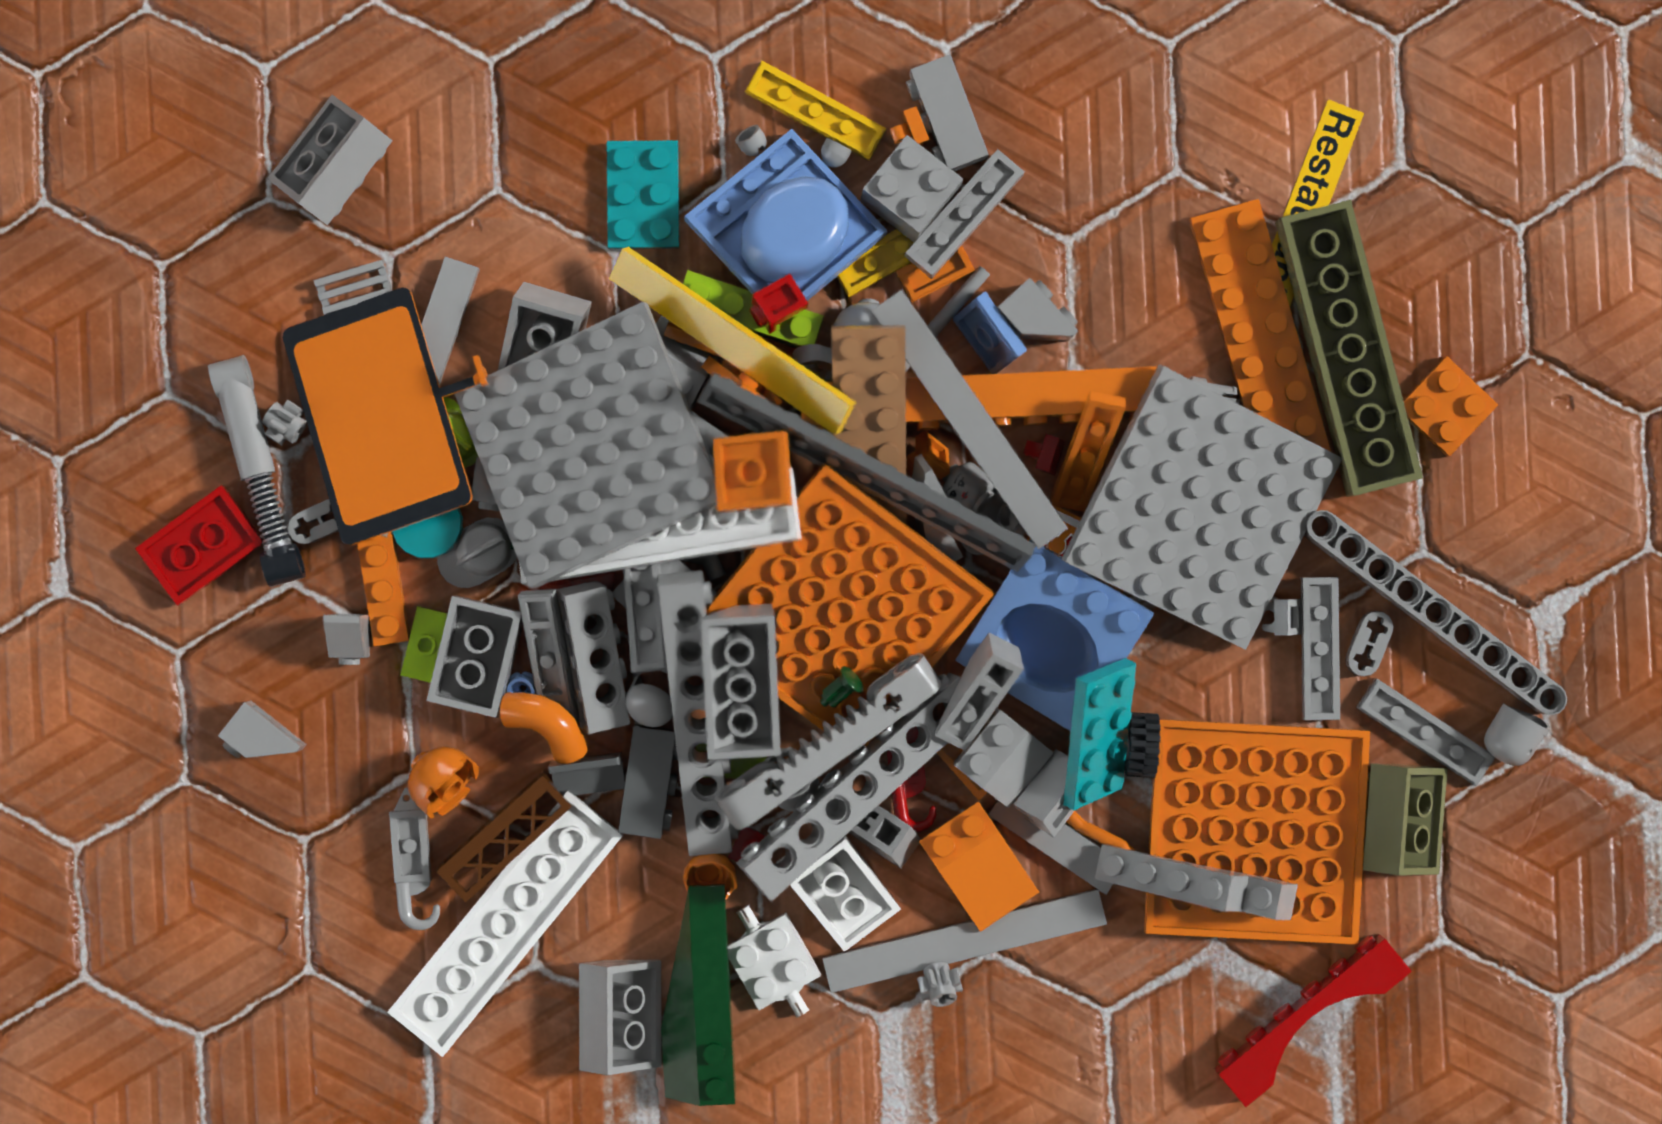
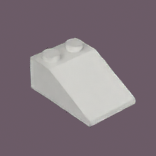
M846 835L790 884L844 952L901 910ZM785 856L779 859L776 863H780L785 858Z

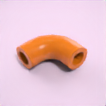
M508 692L503 695L500 704V717L506 728H526L540 733L547 740L553 758L558 763L568 764L576 762L587 753L588 748L574 716L561 704L543 695L526 692Z

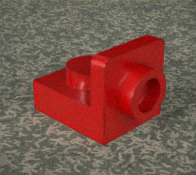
M788 274L752 295L753 307L750 308V313L756 324L760 328L765 326L768 333L771 334L776 331L778 324L807 309L809 303L792 275Z

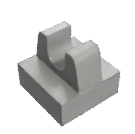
M1278 599L1270 602L1266 611L1274 613V622L1272 624H1262V629L1266 632L1275 633V635H1301V599Z

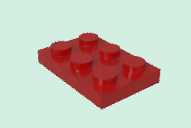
M220 485L135 549L174 603L180 606L263 545V538L260 537L261 535L225 486Z

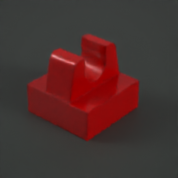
M1046 434L1043 444L1027 440L1023 454L1038 459L1036 469L1055 476L1065 441Z

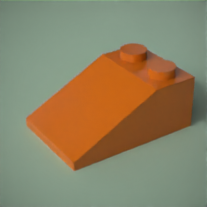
M979 801L919 841L980 932L1040 893Z

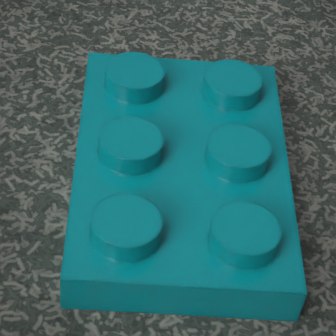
M678 140L607 141L608 249H623L626 247L631 249H680Z

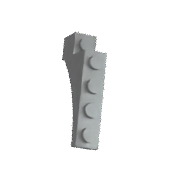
M1106 844L1101 845L1095 880L1225 912H1245L1274 920H1291L1298 884L1188 863Z

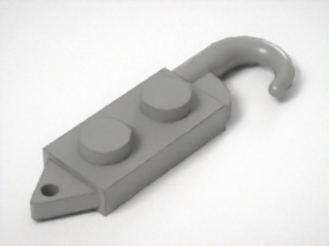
M406 787L394 811L389 812L397 908L401 921L407 927L413 930H425L431 928L437 922L440 916V906L434 905L432 914L427 919H417L412 913L411 896L425 891L430 886L432 873L427 815L415 804L411 797L409 801L404 799L405 795L410 797L408 787Z

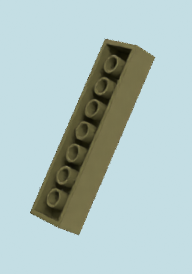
M1351 199L1281 217L1275 222L1334 452L1342 460L1339 465V471L1346 497L1422 479L1423 475Z

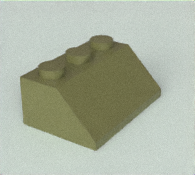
M1371 763V773L1368 778L1369 799L1365 819L1367 825L1363 870L1398 876L1435 875L1440 873L1448 768Z

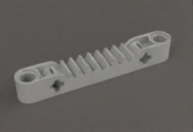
M923 653L909 656L876 679L869 686L866 699L861 696L858 697V709L848 704L846 706L848 716L844 718L838 713L834 714L836 722L834 726L824 721L822 723L824 733L820 734L814 729L810 731L812 736L810 743L800 738V750L797 751L791 746L787 748L789 758L784 759L781 756H775L776 763L763 761L756 764L724 787L715 797L716 802L735 829L739 830L748 827L934 695L942 686L941 680ZM890 693V699L892 702L886 705L885 696L886 694ZM771 777L775 785L768 788L765 781Z

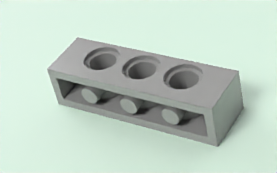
M598 581L557 589L556 594L580 727L588 734L629 725V714L626 708L628 692L624 691L622 680L627 677L625 663L621 657H618L616 645L621 643L617 624L612 623L610 610H614L615 604L611 590L606 589V586ZM596 614V625L589 630H584L583 625L586 617ZM596 649H603L602 659L596 664H590L592 652ZM603 683H609L608 693L602 698H596L597 688Z

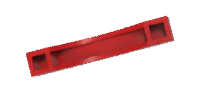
M1378 934L1375 937L1369 935L1356 945L1355 949L1357 952L1347 960L1341 958L1333 963L1327 970L1330 974L1318 983L1317 980L1309 983L1301 990L1300 994L1302 997L1292 1005L1290 1003L1282 1005L1272 1015L1274 1020L1264 1028L1262 1025L1257 1026L1246 1035L1245 1040L1247 1042L1237 1050L1231 1048L1217 1060L1219 1065L1214 1069L1245 1107L1249 1106L1274 1085L1277 1067L1285 1048L1295 1033L1312 1016L1327 1006L1346 998L1366 994H1385L1412 972L1384 937Z

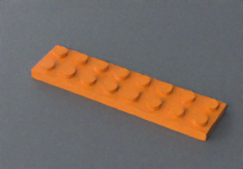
M1259 199L1190 218V226L1241 405L1331 452Z

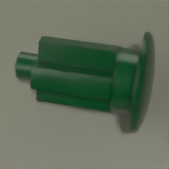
M846 666L841 667L842 675L822 690L823 694H821L822 699L820 703L824 707L830 705L832 708H835L854 691L858 693L864 691L861 679L852 669Z

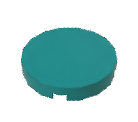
M460 508L392 532L397 544L406 553L418 558H437L447 554L457 543V540L460 539L463 531V515Z

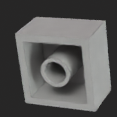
M906 135L865 185L860 201L912 242H915L959 192L963 178Z

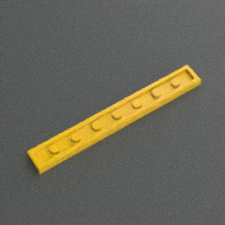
M630 247L621 250L609 277L612 282L641 302L647 303L654 311L834 435L842 431L856 403L855 401Z

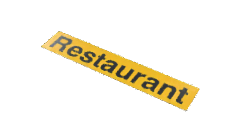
M1328 99L1283 217L1330 204L1364 113ZM1277 232L1272 246L1290 306L1294 294Z

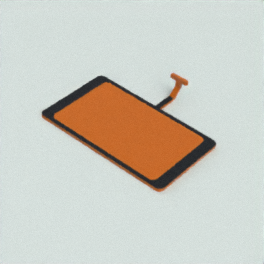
M404 287L359 302L356 305L287 328L283 332L282 338L340 538L344 544L355 545L466 506L472 501V492L443 398L477 386L480 383L481 386L488 385L486 379L488 377L487 371L482 366L480 356H473L477 370L473 377L440 388L410 290Z

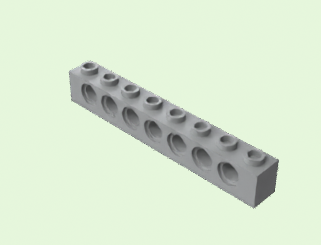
M702 571L660 574L658 577V592L689 856L732 852V839H738V830L734 828L715 800L717 794L727 786L725 773H731L730 759L708 760L707 752H699L694 748L700 743L707 744L706 718L695 719L690 715L694 710L700 709L705 711L704 683L693 686L686 681L691 676L703 678L700 618L707 616L706 604H712L711 583L703 581ZM684 607H691L697 611V614L694 617L685 618L678 611ZM693 641L698 643L701 648L695 652H689L682 646L686 642ZM702 777H711L715 780V783L702 785L698 780ZM706 810H715L719 815L715 818H707L702 813Z
M951 673L939 675L942 686L934 695L876 735L877 738L868 746L862 745L852 752L848 758L850 761L840 771L836 769L830 772L822 780L823 786L813 795L809 793L802 797L796 803V810L786 819L782 817L775 821L768 829L769 834L759 843L757 841L753 842L741 853L742 859L736 864L765 897L773 901L948 743L935 736L934 732L941 718L934 720L932 712L939 703H943L946 709L959 683V676ZM916 726L919 732L918 738L915 742L908 744L906 734L910 728ZM890 750L892 761L887 767L881 768L879 764L880 756L885 751ZM864 774L866 779L865 786L860 791L854 792L852 788L853 780L858 775ZM832 799H838L839 808L837 812L827 816L825 811L827 803ZM805 823H811V835L806 839L800 840L798 836L800 827ZM784 847L786 851L785 858L780 863L773 864L771 860L772 853L775 849Z

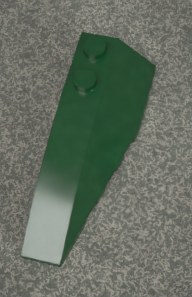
M725 884L689 885L661 1026L665 1097L697 1106L735 1104L736 1100Z

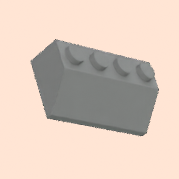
M772 605L733 606L700 618L708 760L780 756L775 617Z

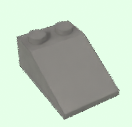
M523 282L513 296L498 370L586 329L592 301Z

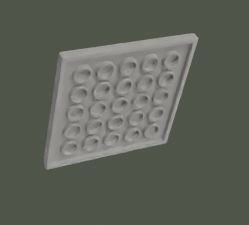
M644 301L488 375L486 378L488 385L481 386L480 383L477 386L455 393L529 588L535 589L717 505L714 467L649 305Z
M1158 365L1061 560L1246 650L1306 532V522L1309 516L1316 512L1342 461L1341 457L1173 370Z

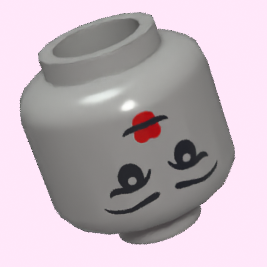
M968 462L960 467L954 464L950 467V474L942 479L945 482L942 489L947 498L957 500L962 506L977 514H981L995 498L993 484L984 471L974 463Z

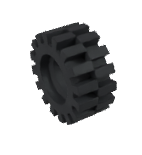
M1131 712L1125 775L1127 777L1155 778L1158 771L1157 765H1159L1160 754L1159 714Z

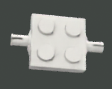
M750 905L737 911L736 913L747 930L741 938L728 945L729 960L758 1010L765 1008L775 1001L787 999L796 1017L808 1012L809 1008H807L799 992L804 985L820 977L821 972L787 913L771 921L759 923Z

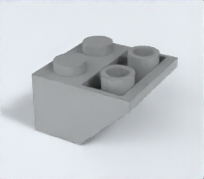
M1029 278L997 307L1019 339L1069 341L1078 332L1074 327L1077 323L1075 317L1064 306L1059 310L1050 300L1053 296L1052 292L1040 280L1034 283Z

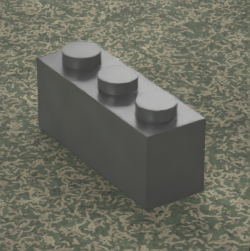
M637 724L633 726L618 833L661 839L663 830L670 831L673 810L667 809L668 795L675 796L678 775L672 774L673 760H678L675 730Z

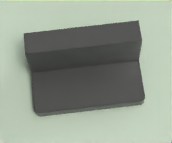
M622 752L586 756L568 764L551 761L548 766L549 774H552L553 785L563 796L567 791L573 795H581L625 788Z

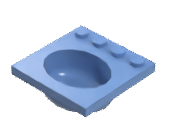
M793 129L789 130L687 213L684 219L691 229L752 294L791 274L807 301L887 234L886 228Z
M1043 546L1037 549L1035 547L1032 557L1018 572L1013 569L1010 570L955 661L966 667L970 658L988 633L1019 647L1024 670L1007 693L1071 731L1076 678L1127 658L1154 613L1093 575L1061 560L1062 556Z

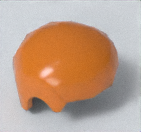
M722 853L694 856L683 872V881L687 892L689 885L725 884V898L727 900L732 891L738 887L735 865Z

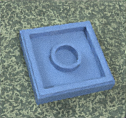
M986 291L953 317V321L991 374H997L1027 351Z

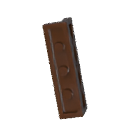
M543 770L438 865L436 872L466 903L572 807L571 803L553 785V780ZM546 791L561 805L551 815L535 814L536 800ZM532 805L531 814H522ZM515 819L531 820V833L524 839L509 838V825ZM535 820H544L535 828ZM505 829V838H495ZM489 843L505 844L504 857L498 863L482 862L483 848ZM509 844H518L508 853ZM479 853L478 862H469ZM462 867L478 868L477 882L467 891L453 877ZM482 868H491L482 876Z

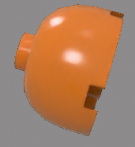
M442 746L428 752H421L411 763L412 769L408 778V791L411 799L429 818H434L433 813L435 812L443 816L458 806L468 795L471 789L465 787L471 777L475 780L477 779L479 766L457 748Z

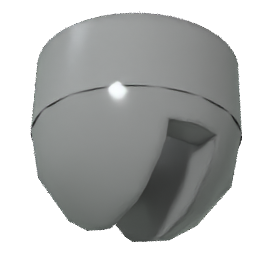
M752 125L736 137L735 143L746 155L757 156L759 155L757 149L765 150L767 140L758 125Z
M826 138L821 148V158L827 166L839 167L847 161L852 150Z

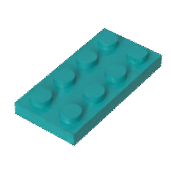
M1127 658L1076 678L1063 802L1064 806L1073 811L1123 788L1136 663Z

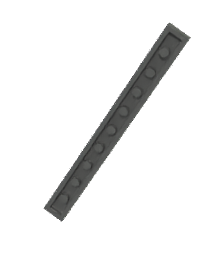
M714 373L702 391L698 402L758 434L778 431L787 432L789 450L818 466L823 465L825 462L853 485L1016 572L1032 557L1036 545L1027 541L1022 535L999 526L990 518L979 515L962 506L957 500L941 495L930 489L925 483L915 481L897 471L895 467L884 464L865 454L863 450L852 447L833 437L828 431L818 429L801 420L798 415L786 412L771 404L766 398L743 389L731 379Z

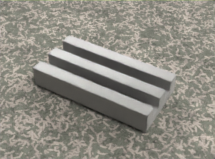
M383 260L313 280L318 290V297L321 301L324 315L392 291ZM379 271L378 276L329 291L325 289L327 285ZM380 283L383 285L384 289L330 305V298Z

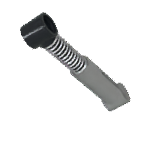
M241 355L209 364L210 381L220 401L241 481L249 483L247 489L251 491L248 494L253 496L250 501L255 502L252 507L256 508L254 513L258 514L255 519L259 520L257 525L261 526L259 532H263L260 537L265 539L262 541L264 552L260 553V562L265 580L269 587L305 578L306 572L302 555L298 546L291 544L290 538L286 536L289 532L284 531L287 526L282 524L285 522L284 519L281 520L283 514L279 513V510L282 508H278L277 504L280 502L276 501L278 495L274 494L277 489L272 487L275 485V483H271L274 477L270 476L276 471L254 395V380L246 357Z

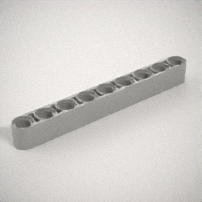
M1318 510L1309 516L1304 536L1310 542L1532 710L1546 715H1556L1564 710L1567 704L1565 690L1542 671L1333 513L1326 510ZM1318 516L1323 517L1328 523V530L1321 537L1317 536L1312 530V522ZM1346 538L1352 539L1356 544V552L1350 558L1345 557L1340 550V545ZM1376 559L1380 560L1385 567L1383 576L1377 580L1372 578L1369 573V566ZM1403 581L1409 582L1413 588L1411 598L1406 601L1401 600L1397 593V588ZM1433 602L1437 603L1441 608V616L1436 622L1429 621L1426 616V609ZM1464 624L1469 629V638L1465 643L1460 644L1456 641L1454 633L1459 625ZM1492 645L1497 650L1498 658L1492 665H1487L1483 659V652L1488 646ZM1521 667L1526 673V680L1521 686L1517 687L1513 684L1511 677L1513 671ZM1550 689L1554 694V702L1550 707L1544 708L1541 705L1540 696L1544 690Z

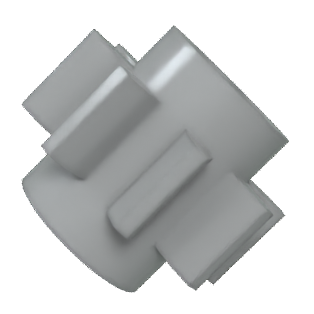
M289 400L285 402L284 406L275 402L262 420V424L268 427L265 435L280 445H283L285 440L293 444L301 436L307 425V421L301 418L304 410Z
M936 962L926 966L923 970L924 976L917 978L922 1000L930 999L931 1004L936 1007L952 1004L957 999L956 992L963 991L958 968L950 970L949 965L945 962Z

